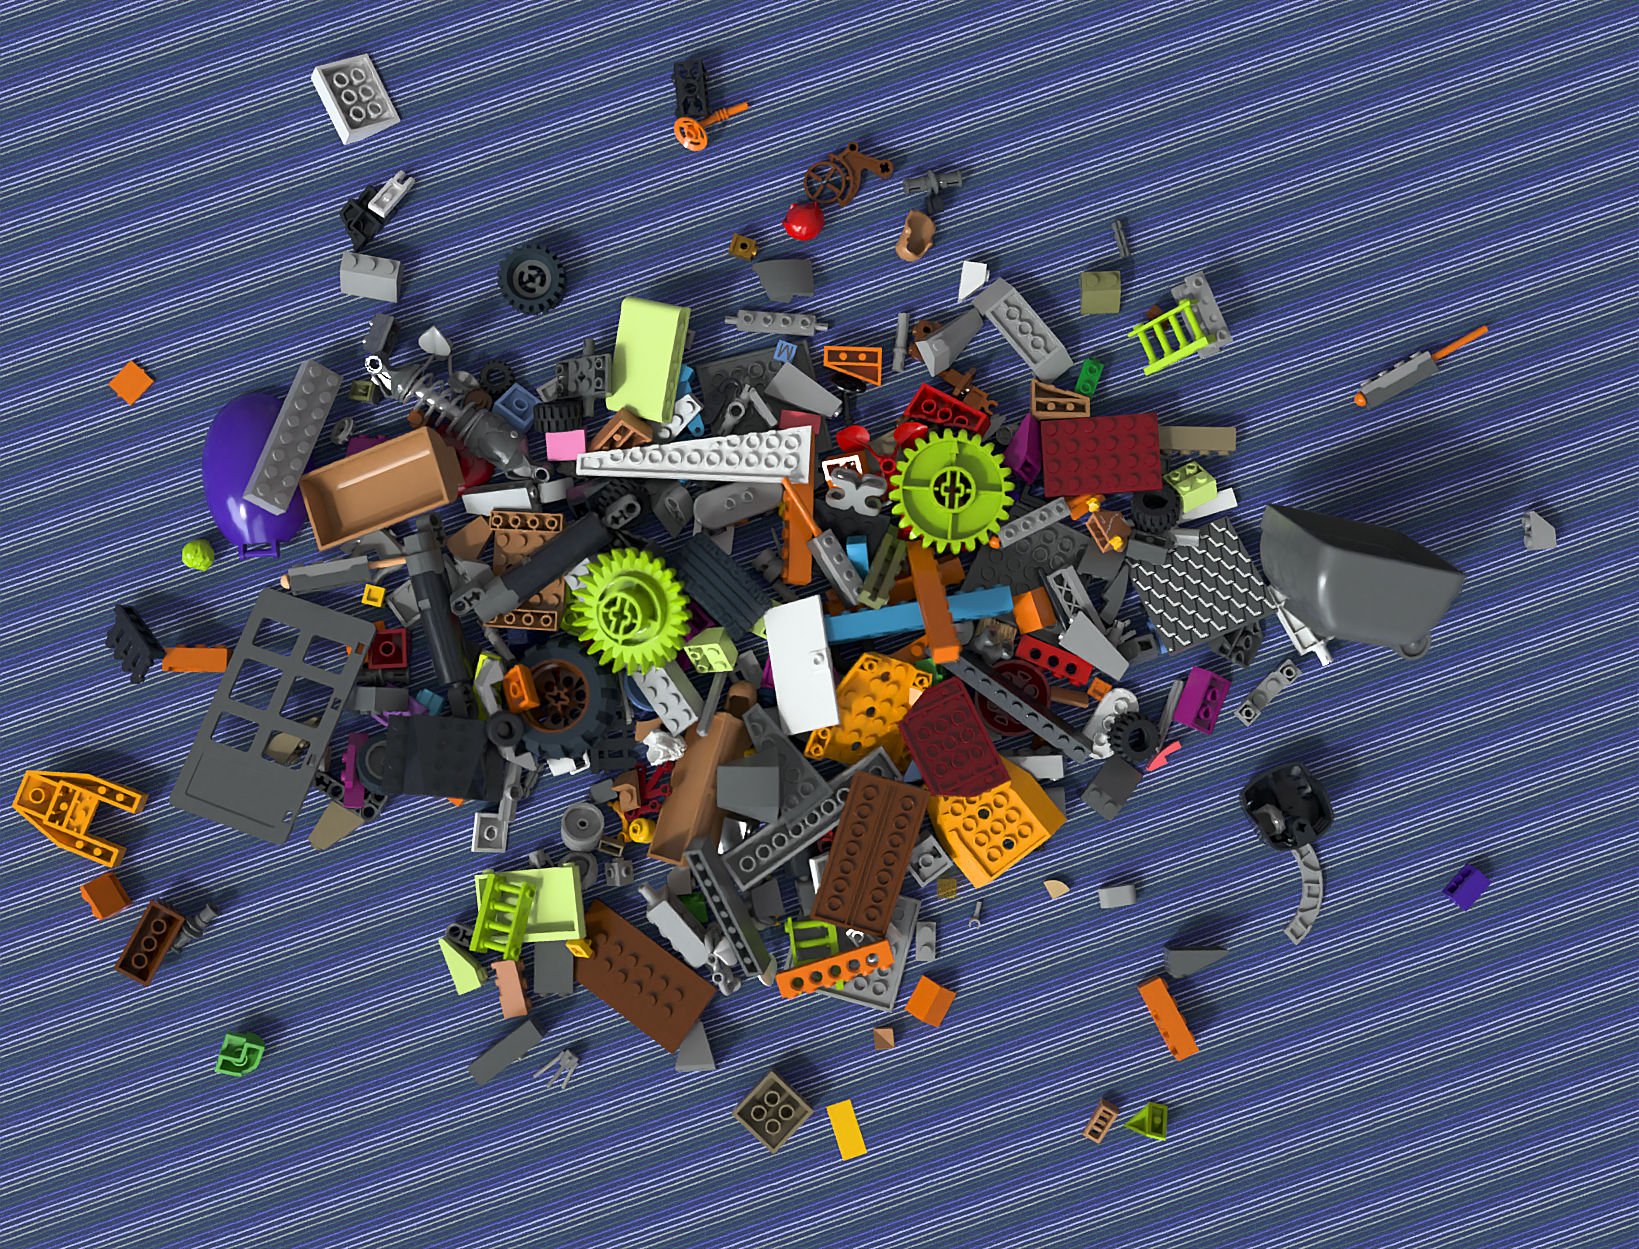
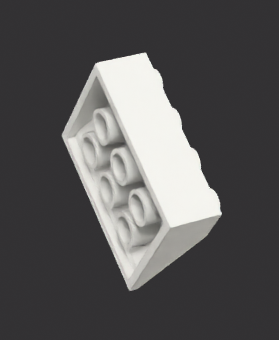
M368 54L315 67L311 79L344 145L361 141L400 122V118Z

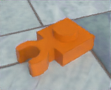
M974 386L962 401L977 410L983 408L984 412L989 416H992L993 412L988 409V406H998L996 401L986 400L988 394Z

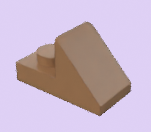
M637 770L619 774L611 789L619 792L621 811L626 812L641 807Z

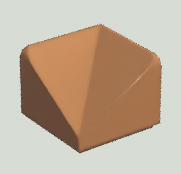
M892 1026L873 1028L875 1050L895 1048Z

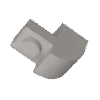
M566 477L542 484L536 483L533 486L537 489L538 502L547 503L567 498L566 490L574 488L572 477Z

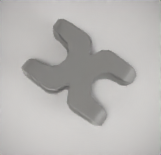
M837 467L832 471L831 482L840 488H831L827 492L825 500L829 506L845 510L853 505L856 512L869 516H876L880 513L881 502L878 498L871 495L881 496L887 489V482L884 478L872 474H864L861 478H858L857 472L842 467Z

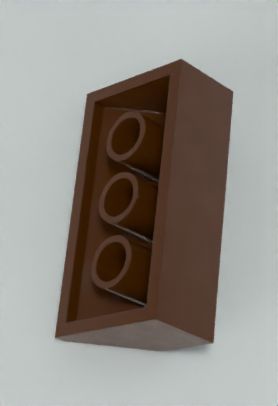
M160 898L152 899L113 969L149 987L186 917L170 903Z

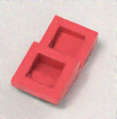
M780 410L778 429L787 430L788 428L811 426L812 431H815V435H819L821 416Z
M1175 740L1167 744L1160 752L1156 753L1148 762L1146 770L1152 771L1167 764L1165 756L1182 748L1179 741Z

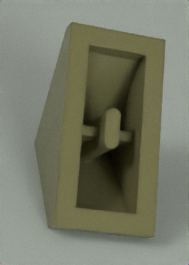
M353 380L348 399L378 405L381 393L380 386L374 382Z

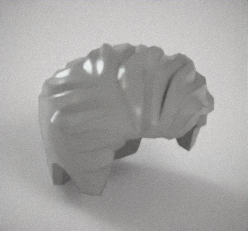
M1266 804L1253 813L1261 823L1266 834H1269L1267 835L1268 837L1281 834L1285 830V819L1282 816V812L1274 805Z

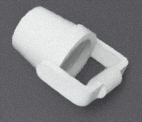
M588 751L585 752V755L581 756L585 764L578 767L575 766L573 759H546L553 776L567 772L576 774L590 767Z

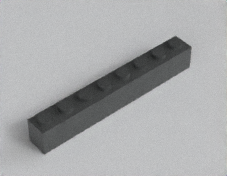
M710 836L693 837L683 853L747 977L764 975L772 959Z

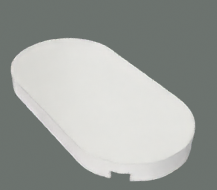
M1124 688L1111 689L1099 702L1082 731L1084 735L1094 741L1090 757L1104 759L1114 754V751L1109 747L1111 744L1107 742V739L1110 738L1107 735V732L1111 730L1110 724H1114L1115 721L1113 719L1115 717L1120 718L1121 713L1127 714V711L1139 712L1137 698L1131 691Z

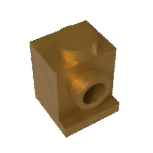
M734 233L728 252L731 256L751 262L752 257L756 258L759 247L756 246L755 240ZM745 244L748 247L747 249L743 250L741 249V245Z

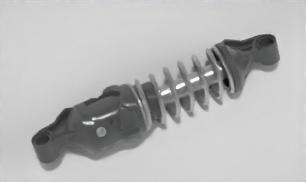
M377 351L366 359V367L372 375L371 381L380 386L386 398L395 399L403 402V405H405L414 395L420 399L414 407V412L418 411L424 402L430 406L424 416L425 419H428L434 409L441 413L435 423L436 426H439L444 417L449 418L452 422L447 428L446 433H449L453 428L454 432L459 434L457 440L463 439L464 445L469 448L470 453L479 459L483 457L504 471L508 479L532 480L533 483L542 484L546 483L554 475L555 468L550 462H533L527 436L508 424L505 417L497 412H488L486 409L477 410L476 402H470L464 407L466 401L465 394L459 395L453 400L455 395L454 387L448 388L443 392V380L437 381L432 385L433 374L428 373L423 376L424 367L420 364L392 368L387 354L382 351ZM375 359L380 362V365L376 364ZM430 376L428 385L422 383ZM439 384H441L439 392L437 393L436 391H434V389ZM452 391L449 400L446 399L445 396ZM462 398L460 407L455 405ZM540 469L546 471L547 476L543 475Z

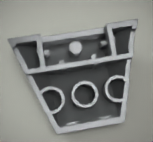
M1256 621L1212 639L1208 643L1214 653L1244 669H1248L1264 637L1259 621Z
M777 746L717 766L718 807L777 826L779 810Z

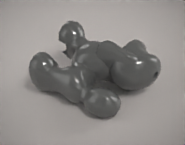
M993 625L985 627L982 634L974 637L969 644L961 645L971 653L978 654L976 656L990 667L1001 657L1003 659H1010L1013 656L1014 643L1010 639H1004L1000 644H995L994 636L997 635V629Z

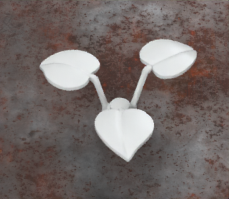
M751 918L758 930H763L766 925L756 922L755 918ZM722 936L720 938L721 942L714 951V954L721 958L725 964L734 966L738 959L727 937ZM770 953L769 955L772 960L764 975L758 976L766 986H772L777 972V961Z

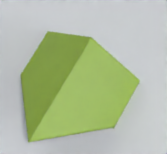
M1148 1102L1145 1107L1123 1126L1144 1136L1165 1141L1168 1106Z

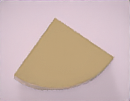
M1047 880L1043 882L1052 899L1070 891L1060 881Z

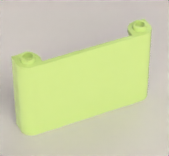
M627 296L621 305L622 309L612 363L611 397L606 398V406L609 410L616 412L623 407L637 417L671 424L691 308Z
M574 862L563 863V867L494 872V869L482 870V874L475 875L478 912L489 873L506 877L505 883L520 887L523 881L537 884L523 942L580 939L586 937L579 866H575ZM503 891L500 902L516 906L519 894ZM498 910L495 921L512 925L514 913ZM493 929L490 940L505 944L508 941L509 933Z

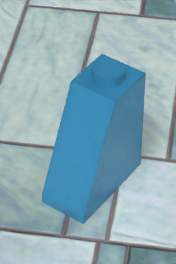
M867 535L847 537L846 543L848 559L864 583L870 569Z

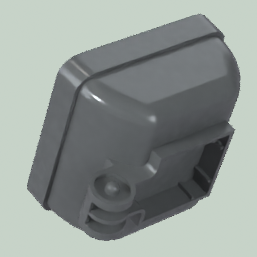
M1274 503L1266 504L1260 527L1263 529L1260 539L1261 563L1271 586L1286 597L1284 609L1315 634L1386 648L1388 646L1406 660H1417L1428 652L1432 642L1430 631L1446 615L1454 598H1459L1467 577V573L1405 533L1392 528Z

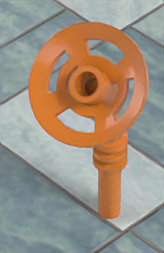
M747 102L728 109L723 108V111L721 109L719 112L715 111V114L699 122L689 117H681L674 124V133L679 142L686 148L693 151L703 150L708 143V136L704 128L716 121L721 122V119L724 121L725 118L729 119L731 115L749 109ZM680 127H684L686 137L683 136ZM691 141H692V142H699V141H700L701 144H694V143H691Z

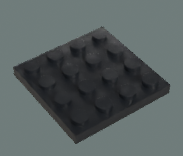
M816 497L813 506V519L822 532L831 529L846 555L847 537L867 535L869 566H871L878 546L887 533L891 515L879 513L876 516L864 515L856 512L854 506L843 510L829 506L825 499ZM812 555L811 575L827 579Z

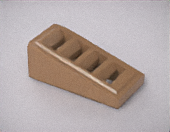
M1102 1098L1082 1135L1100 1144L1119 1115L1118 1107ZM1101 1115V1116L1107 1118V1120L1105 1121L1104 1119L1100 1118L1099 1116ZM1095 1122H1097V1123L1103 1125V1128H1101L1100 1126L1096 1125ZM1091 1128H1093L1094 1130L1100 1132L1099 1135H1097L1096 1133L1090 1131Z

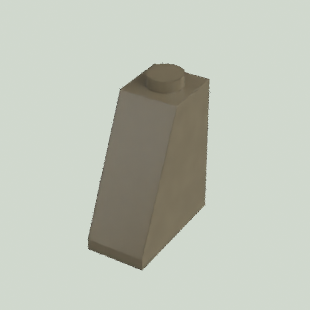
M332 800L307 840L311 842V846L315 849L325 850L368 821Z

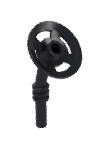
M833 374L830 376V382L840 389L844 416L842 420L845 421L843 424L846 425L845 428L856 425L853 424L855 420H852L854 417L851 416L849 395L851 393H864L867 386L864 382L853 376Z

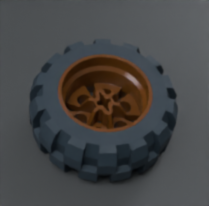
M563 639L548 640L544 645L535 644L524 651L525 656L521 660L515 659L507 671H510L518 664L528 667L536 692L537 690L544 692V697H538L539 706L516 713L524 725L523 737L518 743L523 745L526 750L545 758L557 760L560 758L573 759L585 755V752L590 748L596 749L606 740L604 735L608 729L614 728L618 716L615 715L617 705H621V693L616 685L617 677L610 665L607 663L599 664L601 655L597 652L593 654L587 653L589 650L588 646L576 641L569 642ZM560 671V682L557 681L554 672ZM573 678V685L567 687V681ZM583 680L585 684L579 687L580 681ZM554 683V690L549 692V686ZM501 685L499 695L503 697L501 708L502 710L510 711L503 686ZM585 692L586 698L583 701H580V694ZM557 697H562V698L565 699L566 701H559V702H558V701L556 700V698H557ZM549 702L547 710L543 711V704ZM579 710L580 716L578 719L574 720L573 715L576 711ZM550 715L544 724L539 721L544 716ZM561 715L562 721L556 725L555 719ZM503 721L507 723L511 733L513 729L512 724L508 721Z

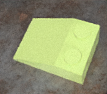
M447 936L438 940L459 995L479 988L487 982L488 972L486 968L482 967L481 963L463 946L449 940Z

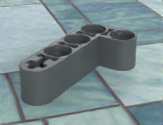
M318 772L312 786L343 806L345 783L328 772ZM324 777L323 781L327 784H320L321 780L319 778ZM336 786H340L342 789L340 796L335 794ZM371 792L368 798L364 796L363 808L346 809L366 821L375 820L382 814L392 795H386L384 800L381 801L378 799L377 794ZM369 806L372 807L375 811L373 817H370L367 814V808Z

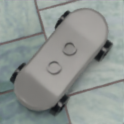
M736 481L713 490L711 488L700 490L693 494L695 499L693 504L694 517L702 527L710 529L708 535L711 538L726 532V526L760 514L762 519L772 516L779 511L777 505L783 498V484Z

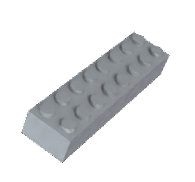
M308 359L301 364L242 498L275 515L286 512L344 377L312 359Z

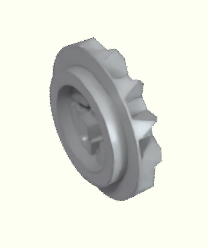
M351 417L339 420L332 429L331 441L336 445H343L346 440L349 441L350 436L353 435V431L356 429V422Z

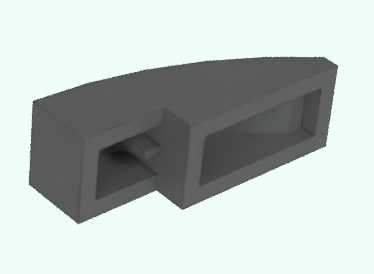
M1126 565L1120 566L1114 580H1108L1098 594V597L1103 601L1096 612L1103 625L1112 624L1122 605L1128 581V566Z

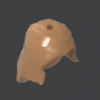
M919 209L909 212L904 230L895 245L896 254L907 262L918 261L933 245L932 238L936 230L935 223L928 215L919 211Z
M738 680L730 686L723 705L725 713L731 714L732 717L744 722L742 715L757 704V689L753 683Z

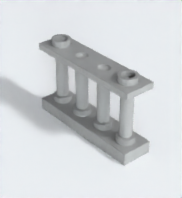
M1200 271L1185 277L1186 283L1172 288L1171 292L1177 306H1180V301L1187 298L1199 300V303L1191 306L1203 334L1205 333L1206 336L1214 334L1217 340L1197 351L1200 358L1203 359L1218 353L1220 347L1232 343L1233 339L1204 273ZM1182 311L1180 313L1193 342H1195L1196 336L1185 312Z

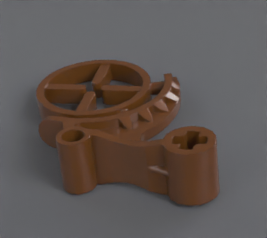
M852 141L840 155L828 153L829 162L822 161L812 165L804 176V189L808 197L818 204L827 205L838 201L840 207L844 208L857 194L863 169L870 170L882 180L890 179L893 176L894 169L892 163L887 159L879 161L876 158L861 154L858 144ZM853 147L856 148L855 151H851L850 149ZM834 160L840 162L847 169L848 176H844L842 170L834 164ZM819 166L832 167L825 177L826 181L830 180L835 170L840 173L842 177L841 190L827 183V188L838 194L833 199L825 201L817 199L824 189L823 185H820L814 196L809 193L807 189L808 176L820 183L823 182L822 178L812 172L815 168ZM886 166H888L889 172L887 173L885 171V173L883 174L881 168H885ZM850 180L849 192L845 199L842 200L841 196L845 190V181Z

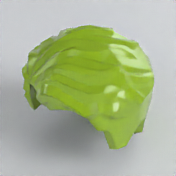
M206 539L190 541L184 546L182 551L183 563L197 570L206 571L215 560V551Z

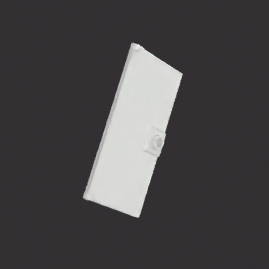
M820 595L770 608L767 612L765 611L764 621L782 732L787 737L840 724L830 649L828 648Z

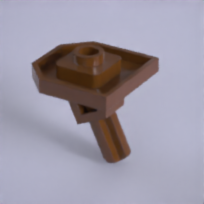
M972 366L965 376L953 369H945L937 374V376L945 380L954 389L951 397L959 400L964 393L968 395L974 386L972 382L977 375V369Z

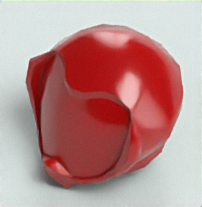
M817 202L810 204L792 203L786 217L782 221L787 234L796 240L802 241L814 239L822 231L825 223L824 213L819 208Z

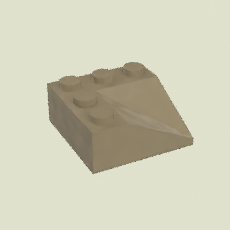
M771 1067L732 1109L731 1114L774 1155L814 1112V1106Z

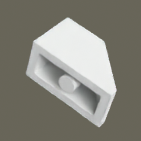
M964 261L958 295L959 303H962L982 288L984 281L988 282L989 270H986L987 264Z

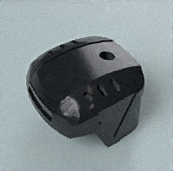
M1299 761L1281 763L1259 773L1250 779L1238 797L1241 809L1257 838L1277 851L1295 850L1317 840L1327 832L1334 822V812L1326 789L1310 773L1308 768ZM1299 786H1306L1305 788L1297 789ZM1310 795V797L1302 799V796ZM1266 804H1270L1282 812L1283 818L1288 814L1291 817L1288 819L1287 825L1285 824V830L1281 834L1268 837L1267 835L1269 834H1266L1261 823L1252 812L1255 809L1257 811Z

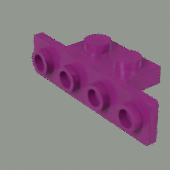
M349 733L347 751H343V762L346 763V769H342L341 781H345L343 806L346 808H363L365 787L358 778L356 762L360 749L368 741L369 735L367 733Z

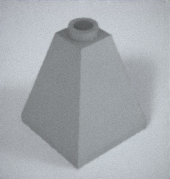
M700 1018L680 1046L675 1066L677 1072L717 1070L713 1052Z

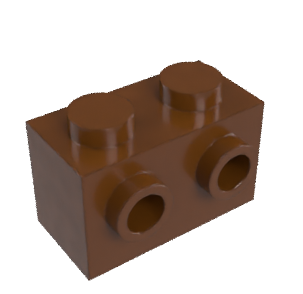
M919 319L918 324H914L912 335L915 336L914 343L910 342L908 354H911L910 360L925 363L915 342L941 328L942 324Z

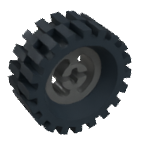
M532 243V247H529L527 244H522V249H518L517 246L512 249L514 253L511 255L507 252L505 255L506 261L503 262L501 260L499 264L501 271L497 270V276L499 277L497 283L506 301L515 310H520L526 315L531 313L533 316H536L538 312L546 314L548 313L547 309L550 307L554 310L557 307L555 305L556 302H562V294H566L567 291L565 284H568V279L565 275L566 271L556 254L552 250L550 252L547 247L542 245L540 248L538 244ZM531 269H540L546 274L544 287H542L543 280L538 272ZM522 275H524L523 281L531 291H535L534 293L522 290L520 285ZM531 278H534V279H535V281H536L535 284H533V283L531 282V280H530Z

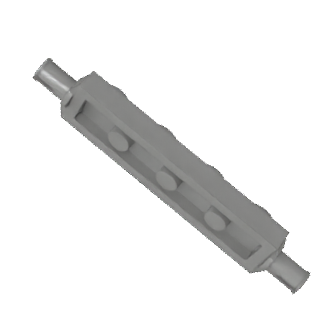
M739 310L737 317L725 316V324H736L738 331L814 336L816 330L828 331V323H817L816 317L813 315Z

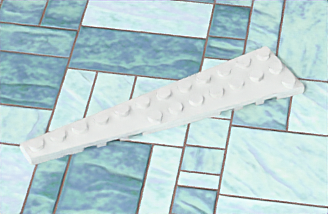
M804 426L780 431L771 430L764 433L755 432L739 436L730 435L673 442L666 445L657 444L649 447H633L632 449L625 450L616 449L607 452L578 454L576 474L782 483L781 479L788 476L792 484H808L812 427Z

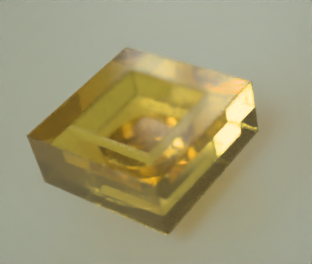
M956 878L937 879V899L957 898Z

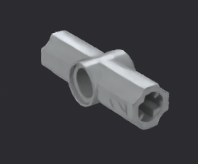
M1175 525L1174 527L1171 526L1169 531L1164 530L1160 534L1155 532V535L1166 536V538L1171 539L1169 549L1176 548L1178 545L1199 547L1200 529L1179 528V526Z
M506 762L503 784H501L499 821L515 822L517 801L523 795V789L520 785L522 766L512 762Z

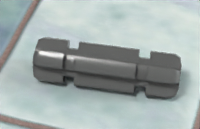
M1119 220L1112 223V229L1115 231L1114 236L1117 247L1120 248V257L1126 258L1131 255V251L1127 247L1129 244L1125 230H1123V223Z
M538 761L535 764L537 770H529L523 782L524 786H521L523 797L528 798L532 792L530 790L534 788L540 776L539 772H542L544 765Z

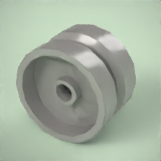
M586 802L570 806L564 812L561 819V838L565 845L577 852H588L598 846L604 832V817L601 811L596 806Z

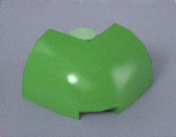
M227 1030L217 1058L215 1072L242 1076V1074L256 1069L265 1048L264 1040L249 1031L246 1034Z

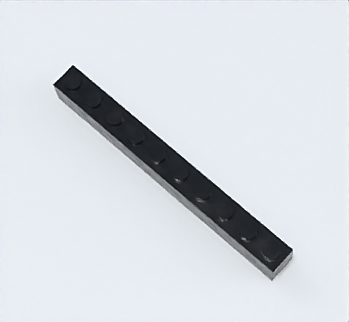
M928 642L924 652L932 658ZM961 646V651L958 652V660L940 663L1079 765L1092 753L1094 741L963 646Z

